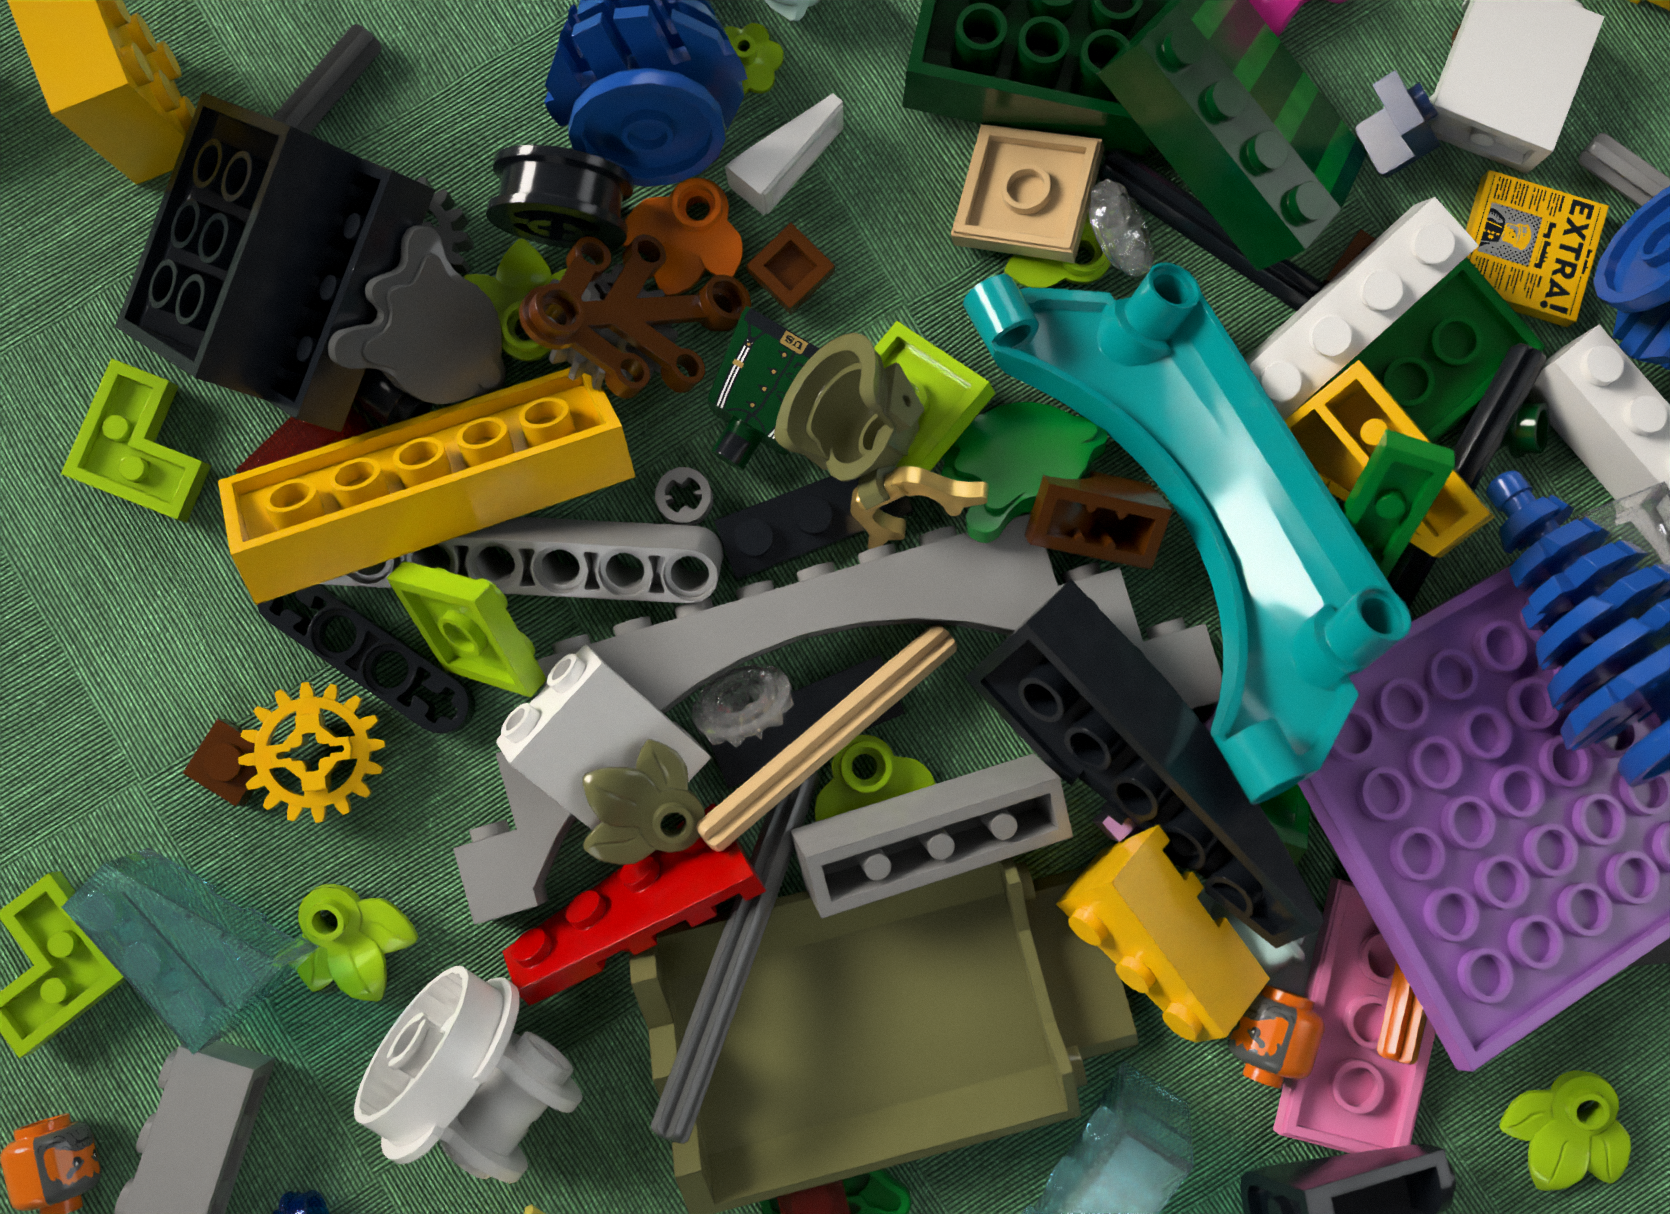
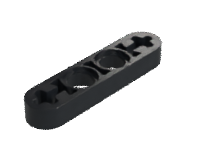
M321 584L299 590L295 595L298 600L308 607L319 610L312 620L302 613L285 609L280 613L279 611L283 606V601L280 598L257 604L259 613L270 624L423 729L432 733L453 734L463 730L471 722L475 713V698L472 690L464 682L445 671L441 666ZM324 600L327 602V606L321 609ZM348 617L355 624L357 630L356 640L348 650L334 652L327 646L325 640L326 628L334 619ZM309 625L307 633H305L303 628ZM390 652L401 653L408 663V675L405 681L394 688L383 686L376 675V666L379 660ZM425 670L431 674V677L422 683L423 686L438 694L446 695L451 689L456 693L451 702L458 709L454 718L441 716L436 721L433 718L436 712L435 705L423 696L414 695L411 705L405 701V698L420 686Z

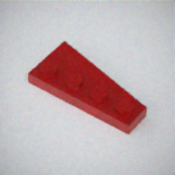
M714 803L704 809L705 816L716 807ZM700 836L692 846L685 850L663 852L656 849L640 862L623 865L622 868L592 889L577 895L569 905L536 928L524 932L515 943L503 950L502 953L511 981L517 987L519 996L531 1006L603 971L606 958L615 953L625 951L636 955L657 945V933L683 920H686L691 927H694L717 916L716 904L737 894H740L745 901H748L766 892V889L738 839L723 851L717 852L711 849Z

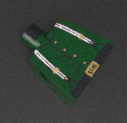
M749 306L745 307L740 316L707 400L711 412L728 423L711 452L722 461L741 471L744 470L760 443L781 455L786 456L790 453L788 449L779 445L774 437L777 416L782 401L796 375L819 350L818 347Z

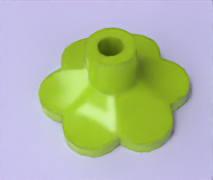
M750 23L742 29L734 26L725 27L724 30L739 56L748 78L742 80L744 95L749 91L757 94H764L770 91L775 84L774 72L784 63L782 47L778 43L769 40L768 30L761 24Z

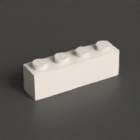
M1436 197L1414 204L1245 358V361L1283 420L1288 418L1479 246Z
M1599 324L1557 350L1546 360L1527 398L1531 403H1545L1547 405L1550 425L1670 563V405Z

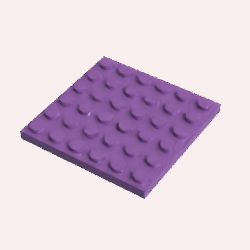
M1515 561L1411 619V628L1408 635L1362 672L1349 676L1359 696L1321 769L1307 780L1298 783L1457 1070L1471 1072L1670 938V772L1648 783L1632 788L1618 770V762L1625 752L1644 736L1662 725L1656 714H1653L1638 723V720L1621 733L1600 743H1593L1587 748L1573 752L1571 748L1568 751L1566 750L1560 729L1568 715L1577 709L1579 703L1571 709L1557 711L1556 707L1552 708L1547 686L1553 676L1564 665L1562 664L1554 670L1542 671L1541 666H1538V659L1535 653L1536 643L1549 627L1547 625L1541 631L1528 630L1521 610L1529 604L1528 598L1538 588L1533 589L1531 587L1526 592L1516 589L1509 572V568Z

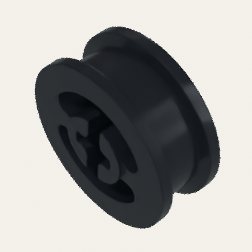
M548 145L512 146L504 148L495 154L493 172L501 180L499 195L488 201L486 217L494 226L528 241L572 249L580 238L586 236L601 240L608 249L618 247L626 242L628 226L620 218L622 202L630 199L633 195L634 179L625 169L611 161L586 152Z

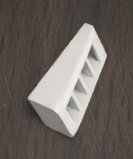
M834 93L731 160L725 166L728 185L761 214H769L843 130V101Z

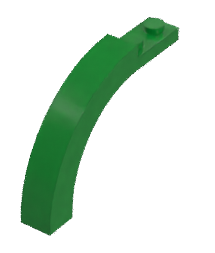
M1388 429L1385 430L1341 509L1386 579L1455 468L1454 450ZM1298 784L1271 799L1259 803L1295 866L1307 851L1311 809Z

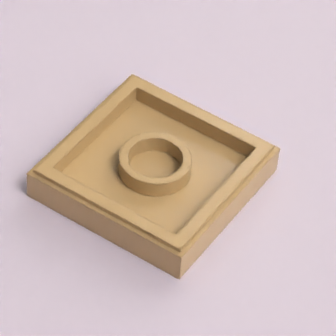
M981 124L951 231L953 244L962 247L1075 263L1104 152L1102 139Z

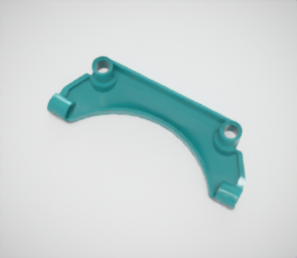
M1158 263L1152 266L1132 297L1115 300L1110 292L1032 287L1019 289L1013 278L1007 274L996 275L980 282L966 295L963 307L996 365L1006 374L1057 399L1095 425L1105 429L1107 435L1120 444L1145 469L1165 493L1193 538L1212 583L1219 610L1223 638V676L1219 703L1211 726V736L1251 805L1264 802L1307 780L1321 769L1359 696L1349 676L1362 672L1408 635L1411 628V615L1406 604L1393 591L1203 296L1197 280L1190 272L1179 265Z

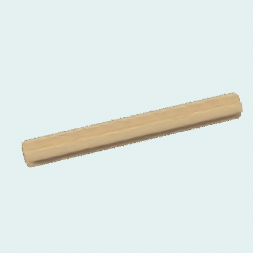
M940 624L928 627L697 823L696 829L705 843L714 851H723L956 652L958 648L957 643L950 633Z

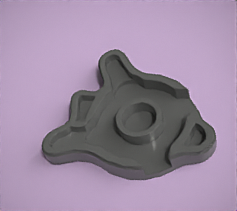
M414 225L408 228L402 237L401 259L398 266L390 272L370 279L366 284L365 295L377 309L376 319L371 324L349 327L335 332L328 344L330 359L335 364L349 369H379L395 387L414 398L435 404L454 403L475 395L482 396L500 390L506 379V367L501 357L502 329L498 313L491 299L477 285L461 277L452 268L446 258L441 237L435 229L425 225Z

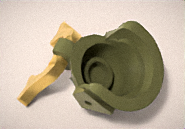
M844 334L825 344L806 362L791 383L779 409L774 437L778 444L788 449L789 452L803 454L824 471L828 469L830 475L842 482L860 478L858 486L852 493L850 512L869 534L868 549L882 546L889 540H903L905 538L906 520L889 515L879 509V507L903 496L922 495L940 503L947 514L951 516L960 515L964 507L985 504L988 500L989 484L986 482L957 481L919 467H896L904 456H908V450L920 428L917 419L925 409L900 364L895 362L884 368L879 353L874 349L871 341L863 334Z

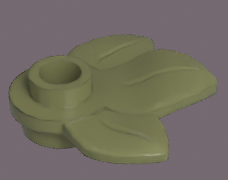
M648 739L640 750L636 769L608 767L585 773L582 782L588 803L599 820L602 821L589 833L583 843L584 850L594 858L618 865L635 864L646 858L656 849L663 852H679L689 848L700 838L696 825L705 816L704 808L698 797L688 790V770L683 758L669 746ZM676 812L685 817L683 824L676 830H666L660 825L663 817L669 813Z

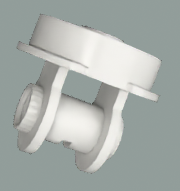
M463 966L451 967L434 978L411 1001L383 1039L361 1081L355 1100L354 1115L357 1122L381 1136L382 1152L390 1160L397 1164L413 1162L429 1152L439 1140L446 1155L469 1174L481 1179H487L491 1176L503 1182L515 1183L528 1168L527 1159L518 1144L529 1131L531 1123L537 1121L548 1106L561 1112L571 1113L582 1101V1093L570 1077L574 1069L559 1050L532 1032H524L522 1036L513 1033L519 1011L520 996L517 987L506 978L496 977L485 982Z

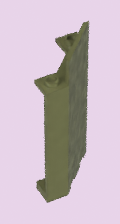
M1010 857L825 918H821L807 890L776 898L690 1138L685 1144L672 1142L675 1179L689 1214H714L1082 1116L1077 1092L1078 1087L1087 1085V1077L1082 1060L1139 1045L1124 986L1115 971L1116 964L1098 946L1090 945L1078 937L1069 926V917L1056 905L1058 900L1087 866L1032 880L1027 863L1023 861L1014 864L1013 858ZM730 911L718 913L717 916L694 927H691L688 922L673 925L657 933V945L636 955L629 952L631 986L648 1027L652 1078L660 1098Z

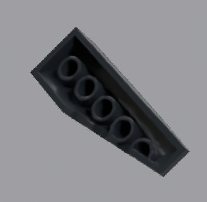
M1069 580L965 677L1057 775L1071 786L1080 779L1107 800L1101 810L1113 820L1122 825L1129 818L1144 831L1159 825L1170 840L1163 851L1174 867L1178 865L1185 869L1195 870L1207 880L1204 889L1205 893L1277 949L1316 932L1324 923L1287 849L1259 803L1251 805L1209 730L1167 679L1146 658L1144 653L1100 610L1098 605L1072 580Z

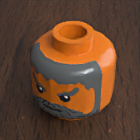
M1269 984L1264 986L1261 993L1258 994L1231 1030L1228 1038L1230 1052L1236 1058L1246 1063L1242 1073L1244 1076L1262 1084L1281 1089L1284 1077L1299 1080L1305 1079L1311 1074L1325 1031L1323 1019L1312 1011L1315 1001Z
M65 1113L15 1129L13 1131L15 1141L10 1142L0 1154L4 1179L12 1207L19 1211L39 1209L40 1214H67L83 1207L81 1194L93 1189L99 1183L102 1176L90 1125L81 1121L71 1122L70 1113Z

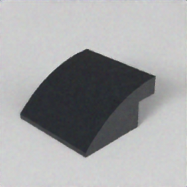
M202 92L115 327L196 379L264 399L295 419L341 433L366 368L349 369L335 364L330 359L328 353L329 340L340 329L371 324L376 319L377 309L365 295L366 284L370 279L390 272L398 266L401 259L402 237L408 228L423 224L435 189L389 168L360 158L290 125Z

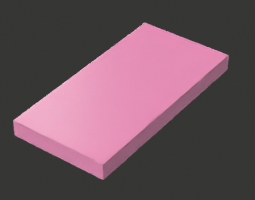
M1331 877L1322 915L1324 923L1319 928L1304 997L1315 1001L1312 1011L1323 1019L1325 1031L1311 1074L1307 1078L1299 1080L1285 1077L1273 1130L1285 1137L1347 1153L1411 1145L1436 1031L1427 1017L1418 1061L1415 1064L1407 1065L1394 1062L1378 1054L1377 1046L1396 960L1354 884Z

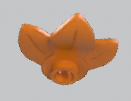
M687 179L678 184L669 197L644 199L632 210L625 220L628 226L627 240L622 246L627 248L635 237L643 234L656 238L663 245L666 252V261L655 273L654 278L659 290L662 289L665 296H675L690 290L700 281L706 270L714 276L728 275L734 277L743 257L741 236L728 221L729 204L722 188L709 179ZM695 203H704L710 208V211L705 218L695 220L687 215L689 208Z

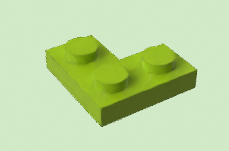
M111 358L61 474L187 523L211 465L155 443L179 386L167 379Z
M61 871L47 873L0 910V920L34 964V966L0 991V1033L20 1059L33 1054L136 972Z

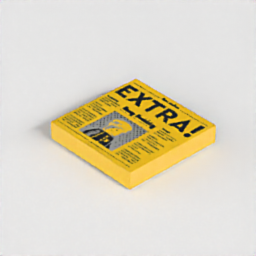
M1488 170L1480 179L1466 227V232L1479 246L1467 258L1515 312L1569 327L1578 318L1609 206Z

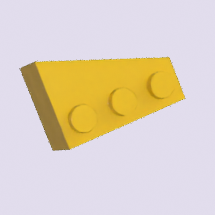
M1360 360L1355 362L1284 420L1330 493L1343 501L1347 500L1386 429L1432 443L1375 375ZM1453 469L1409 542L1433 557L1441 558L1495 518V516L1456 470Z
M1159 825L1100 850L1056 903L1069 917L1068 923L1071 929L1083 941L1090 945L1098 946L1116 964L1115 971L1120 979L1135 991L1145 993L1163 1011L1162 1018L1164 1022L1177 1035L1194 1043L1226 1038L1270 980L1269 976L1227 918L1219 917L1216 922L1211 918L1197 898L1204 887L1193 872L1185 871L1181 876L1164 853L1163 849L1170 840Z

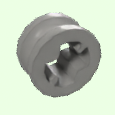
M677 467L669 470L660 478L655 488V501L661 514L674 525H697L705 520L711 512L713 492L708 480L699 471L690 467ZM691 482L699 486L700 489L694 492L697 499H701L698 507L693 510L688 506H684L678 513L670 509L669 505L675 503L673 497L668 495L672 487L676 485L679 488L685 489Z

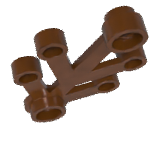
M645 234L635 237L624 250L622 255L624 267L604 300L582 301L581 299L589 282L599 279L611 263V254L608 247L601 240L590 236L580 238L570 250L566 258L568 268L558 284L551 283L536 287L522 300L519 308L520 322L527 335L533 341L552 350L573 348L605 371V381L608 388L621 398L635 397L648 384L650 369L640 356L633 353L623 354L592 329L608 328L662 366V379L670 389L679 393H686L703 379L705 375L703 360L696 352L687 348H680L649 325L700 322L703 327L710 331H729L737 326L745 307L749 306L751 308V298L747 289L740 281L728 275L712 277L697 295L636 298L646 280L653 277L666 261V252L663 245L656 238ZM638 251L645 254L649 258L650 262L645 261L639 255ZM582 254L590 256L596 265L587 262ZM547 316H550L551 318H553L555 322H553L552 320H550ZM677 364L687 370L689 377L679 371ZM621 369L628 371L633 376L635 382L627 380L623 376Z

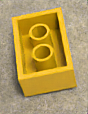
M7 0L51 114L136 185L172 171L196 109L187 96H180L175 79L182 77V73L173 52L165 41L155 42L142 16L139 13L130 15L123 0Z

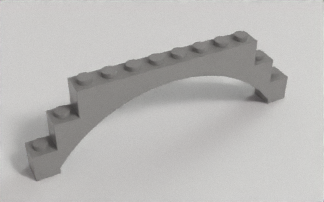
M1031 513L1014 518L1000 536L990 543L978 542L972 539L967 532L957 535L955 526L939 528L920 535L918 538L921 546L896 553L894 544L875 547L858 554L860 562L858 565L837 571L833 562L814 565L797 572L799 580L797 583L777 589L774 588L772 580L750 584L736 590L738 598L736 601L713 607L711 598H706L701 602L686 603L674 609L676 619L652 625L650 616L632 619L613 626L615 637L591 643L589 635L568 638L551 645L554 655L537 659L544 675L548 678L553 667L563 657L571 653L576 654L581 647L588 645L611 669L665 714L703 685L741 664L811 637L860 627L900 624L959 626L1009 636L1069 580H1072L1098 605L1100 610L1144 653L1146 658L1167 679L1190 709L1218 702L1222 683V674L1205 623L1186 629L1183 617L1145 628L1149 640L1143 642L1120 567L1102 573L1099 562L1084 565L1062 573L1065 584L1058 586L1046 548L1030 545L1024 536ZM502 752L495 754L516 830L510 831L507 819L469 830L472 843L453 848L474 925L536 907L549 901L545 882L562 843L576 820L573 814L511 766Z

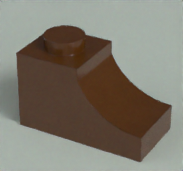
M1091 471L1087 479H1066L1043 475L1024 536L1030 545L1152 570L1173 510L1149 483Z

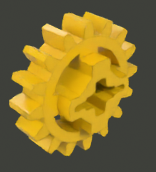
M302 682L299 699L293 700L285 690L280 689L275 692L279 708L274 712L261 706H257L253 710L263 724L260 730H242L241 737L248 742L254 743L255 747L254 753L238 757V762L241 765L256 767L258 774L245 784L248 790L265 786L270 791L263 804L265 809H273L284 801L289 804L287 820L296 821L303 813L304 808H311L315 822L319 823L326 821L327 805L334 804L336 809L345 815L352 811L351 802L348 798L349 794L354 792L365 798L371 795L372 790L363 781L365 775L383 774L385 768L379 763L371 761V753L387 747L386 740L370 739L368 731L380 721L377 715L366 716L360 719L356 714L363 702L362 698L355 695L342 704L338 702L340 695L339 686L329 684L323 697H316L312 683ZM323 709L342 717L349 724L355 736L339 737L326 726ZM296 713L295 730L283 744L271 745L273 735L278 727L288 717ZM314 733L317 742L320 744H329L330 747H344L343 752L330 753V757L320 759L318 764L319 770L317 771L312 770V765L308 760H299L298 757H284L286 752L298 751V748L307 746L309 735ZM357 758L356 766L348 780L338 789L331 792V774L343 760ZM285 767L299 777L304 795L286 787L277 778L272 768Z

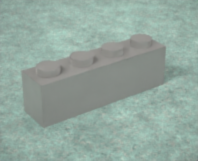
M1034 753L790 830L805 888L821 918L1073 837L1060 776Z
M204 1035L178 1046V1049H174L166 1058L159 1074L158 1087L164 1090L157 1111L146 1120L137 1140L136 1151L142 1153L135 1177L130 1178L123 1187L118 1197L114 1214H225L276 1058Z

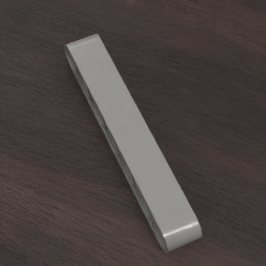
M516 517L439 543L438 545L449 554V559L438 558L431 554L427 548L320 584L392 588L386 577L403 561L430 568L440 567L450 573L476 580L479 578L486 579L496 585L503 594L694 603L701 602L710 597L716 589L724 551L722 542L715 533L707 528L694 525ZM497 546L504 548L512 555L514 561L504 562L498 560L491 554L489 547ZM561 549L570 552L576 557L579 564H562L553 556L552 550ZM619 553L633 554L639 558L643 566L633 569L625 567L617 561L615 555ZM686 556L697 557L708 568L703 571H690L682 567L678 559Z

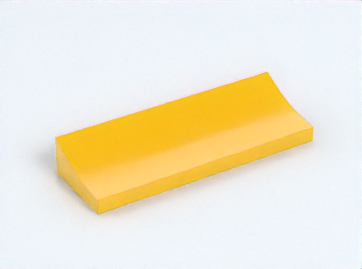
M570 367L218 480L230 555L254 604L257 605L635 478L622 424L602 387L600 390L593 389L592 376L585 373L578 379L571 380L568 378Z

